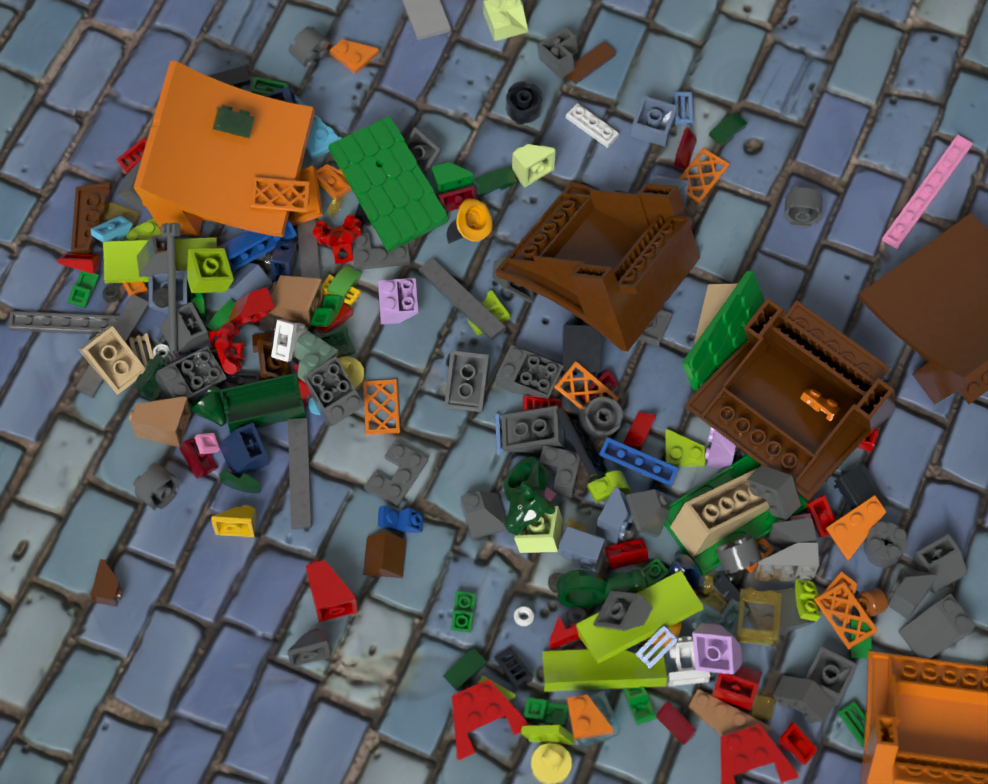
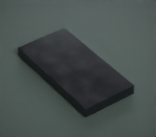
M564 408L558 409L556 413L589 476L595 479L605 477L608 470L589 434L581 427L579 415Z

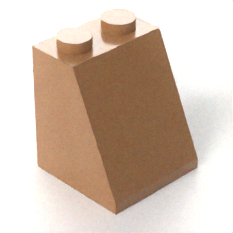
M280 275L278 282L275 281L272 287L273 294L271 299L275 309L269 312V316L293 323L305 324V327L311 329L310 324L315 309L320 307L324 298L322 280L318 278Z
M187 397L139 403L130 412L129 421L131 422L135 437L180 448L191 416V410Z

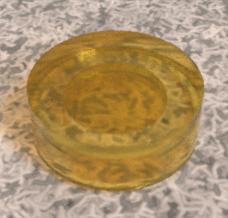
M334 198L327 210V215L335 217L342 202Z
M705 574L703 594L710 595L713 587V576Z

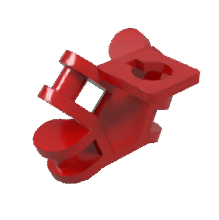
M352 214L347 215L343 225L337 228H331L325 221L319 220L316 222L312 234L319 244H327L328 247L332 248L335 264L353 261L351 243L360 237L362 222ZM340 248H344L348 252L345 258L338 257Z
M230 322L223 324L219 330L209 331L208 337L212 348L216 347L223 370L227 374H235L242 368V363L239 360H244L242 349L245 348V344L232 343V339L239 334L240 329ZM231 349H235V354H231Z

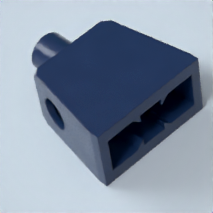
M293 239L277 241L271 258L272 283L278 282L280 275L293 276L297 260L296 244Z

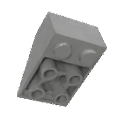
M796 543L759 561L754 578L761 581H769L771 579H779L780 581H790L791 579L814 580L819 567L818 543Z

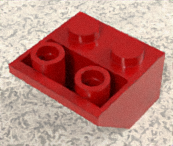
M268 288L252 291L237 300L227 323L230 322L241 327L246 325L247 322L256 323L261 321L262 318L269 316V312L275 309Z
M741 665L734 674L719 673L712 696L721 701L751 710L762 672Z

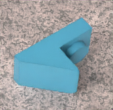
M118 216L91 228V235L102 242L124 241L132 227V222L122 216Z

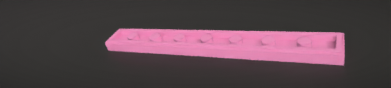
M957 134L887 230L882 241L898 250L971 149L972 142Z

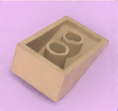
M113 326L106 327L78 349L117 395L147 372L146 368Z

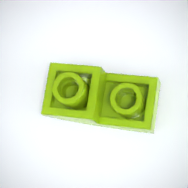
M796 579L795 597L799 616L801 619L817 622L821 615L814 601V598L819 597L815 584L809 580Z

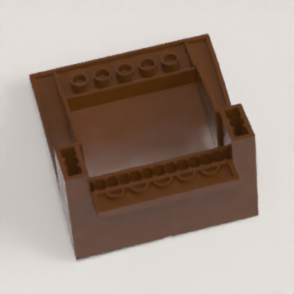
M571 182L495 270L498 278L521 285L562 306L604 335L621 351L628 352L663 307L664 303L667 302L698 262L700 255L691 230L692 220L691 217H687L678 186L646 183L637 194L601 191Z
M970 213L857 295L881 322L914 349L926 363L913 372L912 375L934 404L956 391H959L966 402L970 404L988 391V229Z
M767 298L744 327L747 342L699 388L684 407L760 465L791 475L797 492L810 501L855 449L895 411L894 389L882 381L891 368L796 300L788 312L784 314L783 308ZM806 389H815L821 393V397L836 401L841 410L832 421L826 419L828 414L821 410L817 412L809 404L801 400L802 394Z

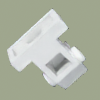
M282 319L277 320L271 357L287 362L292 361L296 341L307 332L305 324L293 323Z
M689 636L677 637L678 641L669 649L670 657L674 658L676 672L668 674V687L709 682L710 672L695 670L693 638ZM690 657L692 667L681 668L680 658Z

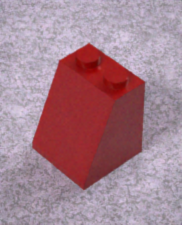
M314 560L305 565L319 623L358 613L355 595L325 560Z

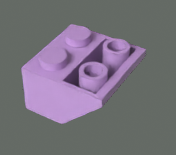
M416 278L378 281L381 324L401 323L418 314Z

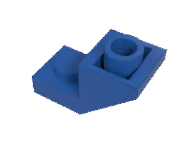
M387 506L379 507L377 526L394 532L421 533L423 513L411 508L396 511Z

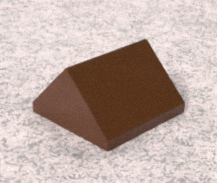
M259 339L257 345L261 380L291 374L290 361L287 362L271 357L273 343Z
M387 531L368 536L363 575L403 578L406 540Z

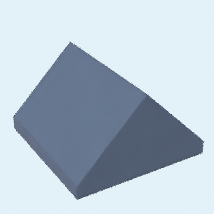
M247 263L233 275L234 280L225 293L237 301L255 290L267 287L269 291L273 287V283L258 264Z

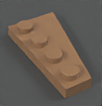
M699 689L688 707L704 723L717 731L719 736L758 724L762 726L767 734L771 729V726Z

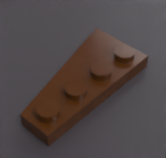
M111 182L76 187L71 242L72 254L92 252L96 238L91 235V228L100 225L113 188Z

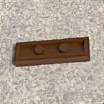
M603 41L574 62V71L566 76L576 85L615 57L616 52Z

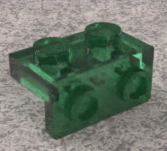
M222 105L221 108L216 107L212 129L249 139L254 117L250 116L251 112L241 109L239 113L232 111L233 107Z
M347 326L336 327L330 332L315 335L338 350L337 358L355 353Z
M156 354L153 359L151 358L146 365V370L136 379L138 394L152 401H156L162 392L155 379L157 371L166 367L162 356Z

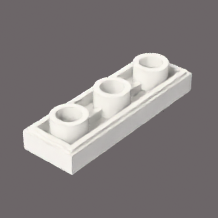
M578 103L566 114V118L607 148L619 137V132Z

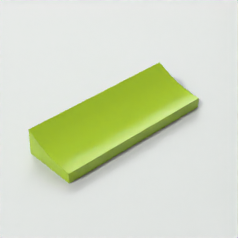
M216 237L175 239L177 271L187 270L189 249L217 248ZM149 240L103 242L105 284L149 282V277H139L137 262L138 253Z
M682 571L636 593L640 594L653 607L644 625L625 631L595 627L593 624L599 613L576 624L578 636L598 664L653 636L663 625L668 628L703 610V604L694 593Z
M660 646L648 658L650 662L663 650V646ZM648 647L643 652V655L645 656L653 647ZM588 649L542 651L544 692L640 688V686L665 687L667 683L664 655L649 668L635 653L625 650L599 664Z

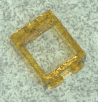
M754 588L741 589L736 626V640L738 642L768 646L777 645L782 594L773 590L762 592L756 591ZM744 602L774 605L772 631L743 628Z

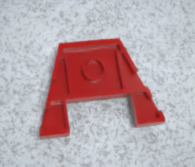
M490 679L451 695L457 761L475 753L467 735L472 730L504 716L513 735L521 733L522 726H530Z
M760 724L720 737L721 784H736L733 776L772 763L775 766L781 784L799 778L798 773Z

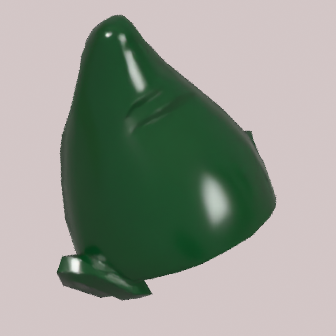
M211 385L206 390L209 392L197 401L193 399L189 406L192 413L222 427L225 425V414L222 400L218 394L221 389Z

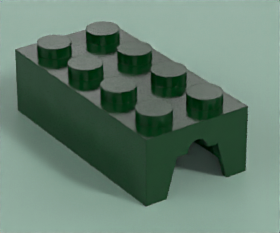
M296 373L220 390L230 434L235 429L254 423L255 428L288 421V419L306 417Z

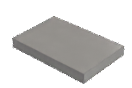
M402 0L417 41L451 32V27L440 0Z

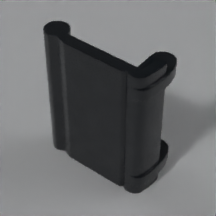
M864 464L834 481L836 485L833 487L835 489L839 488L851 510L873 495L877 497L883 507L888 504Z

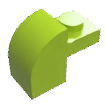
M619 470L608 472L605 477L587 484L595 503L609 498L615 487L620 489L625 495L631 492L622 471Z

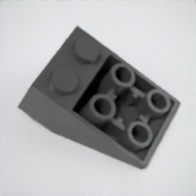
M511 345L496 374L495 386L516 394L549 399L564 365Z
M208 346L158 370L155 377L167 399L187 397L188 403L206 393V390L211 385L216 386L227 379Z
M336 356L303 376L315 405L327 425L334 426L365 406Z

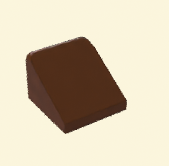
M271 333L252 335L254 353L258 352L257 341L259 339L272 343Z

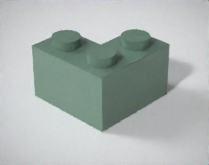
M307 331L296 341L294 357L301 360L297 377L305 382L304 375L334 356L337 357L338 350Z

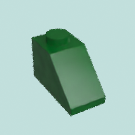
M450 162L439 163L432 167V178L438 194L473 185V173Z

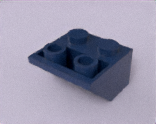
M254 423L235 429L219 444L230 473L236 477L269 465L268 455Z

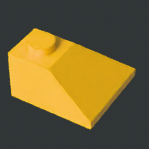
M243 505L212 516L211 521L215 535L255 537L256 508Z

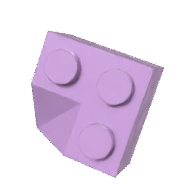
M711 428L708 442H712L711 448L707 447L705 459H708L707 466L726 469L732 465L736 446Z
M701 623L694 630L692 635L695 670L734 674L742 665L741 645L731 633L721 625Z

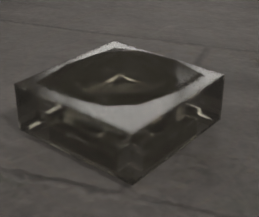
M269 313V316L262 318L259 330L275 335L277 320H283V317Z

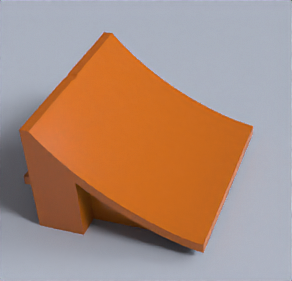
M170 61L133 188L160 229L164 223L178 222L180 224L181 236H199L203 221H215L252 232L284 237L290 211L251 208L253 177L298 181L315 109L314 107L288 103L245 91L204 75L178 61ZM256 183L260 191L268 186L266 183ZM282 184L274 185L280 192L287 188L286 185ZM271 188L263 193L269 200L277 195ZM289 190L283 196L290 202L293 200L294 193ZM261 196L255 199V204L267 203ZM281 198L273 202L274 205L278 206L286 205Z
M868 651L865 733L860 784H988V667Z

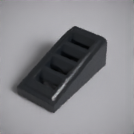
M512 647L494 657L516 691L533 681V675ZM509 654L512 656L504 662L501 660ZM512 661H515V662H516L514 665L510 666L509 668L506 667V665H508V664L511 663ZM517 667L520 668L518 671L514 672L513 674L510 672V671L514 670V669L517 668ZM519 674H524V676L520 677L519 679H515V677Z

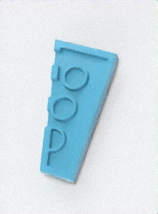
M295 95L298 105L307 106ZM314 115L306 150L313 160L330 152L328 149L329 144L341 139V137H338L329 126L327 127L322 122V119Z

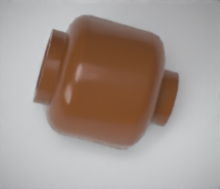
M874 588L861 593L858 603L865 613L872 617L882 614L887 610L888 597L882 590Z

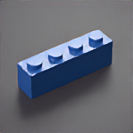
M288 219L284 237L247 230L218 248L225 249L230 269L233 272L274 249L277 241H288L297 236Z
M608 437L599 454L605 459L670 487L673 486L680 470L673 465Z

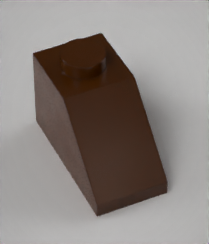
M100 559L91 592L92 601L97 604L117 607L118 600H122L123 589L105 560Z

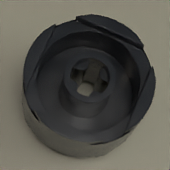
M520 81L511 85L506 95V112L510 119L518 125L531 123L540 117L542 111V92L540 88L533 83L532 85L528 84L526 81Z

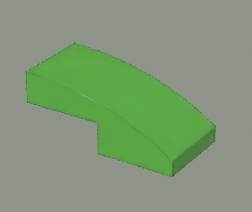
M345 265L327 288V292L334 296H342L345 299L350 289L355 287L359 281L362 272Z

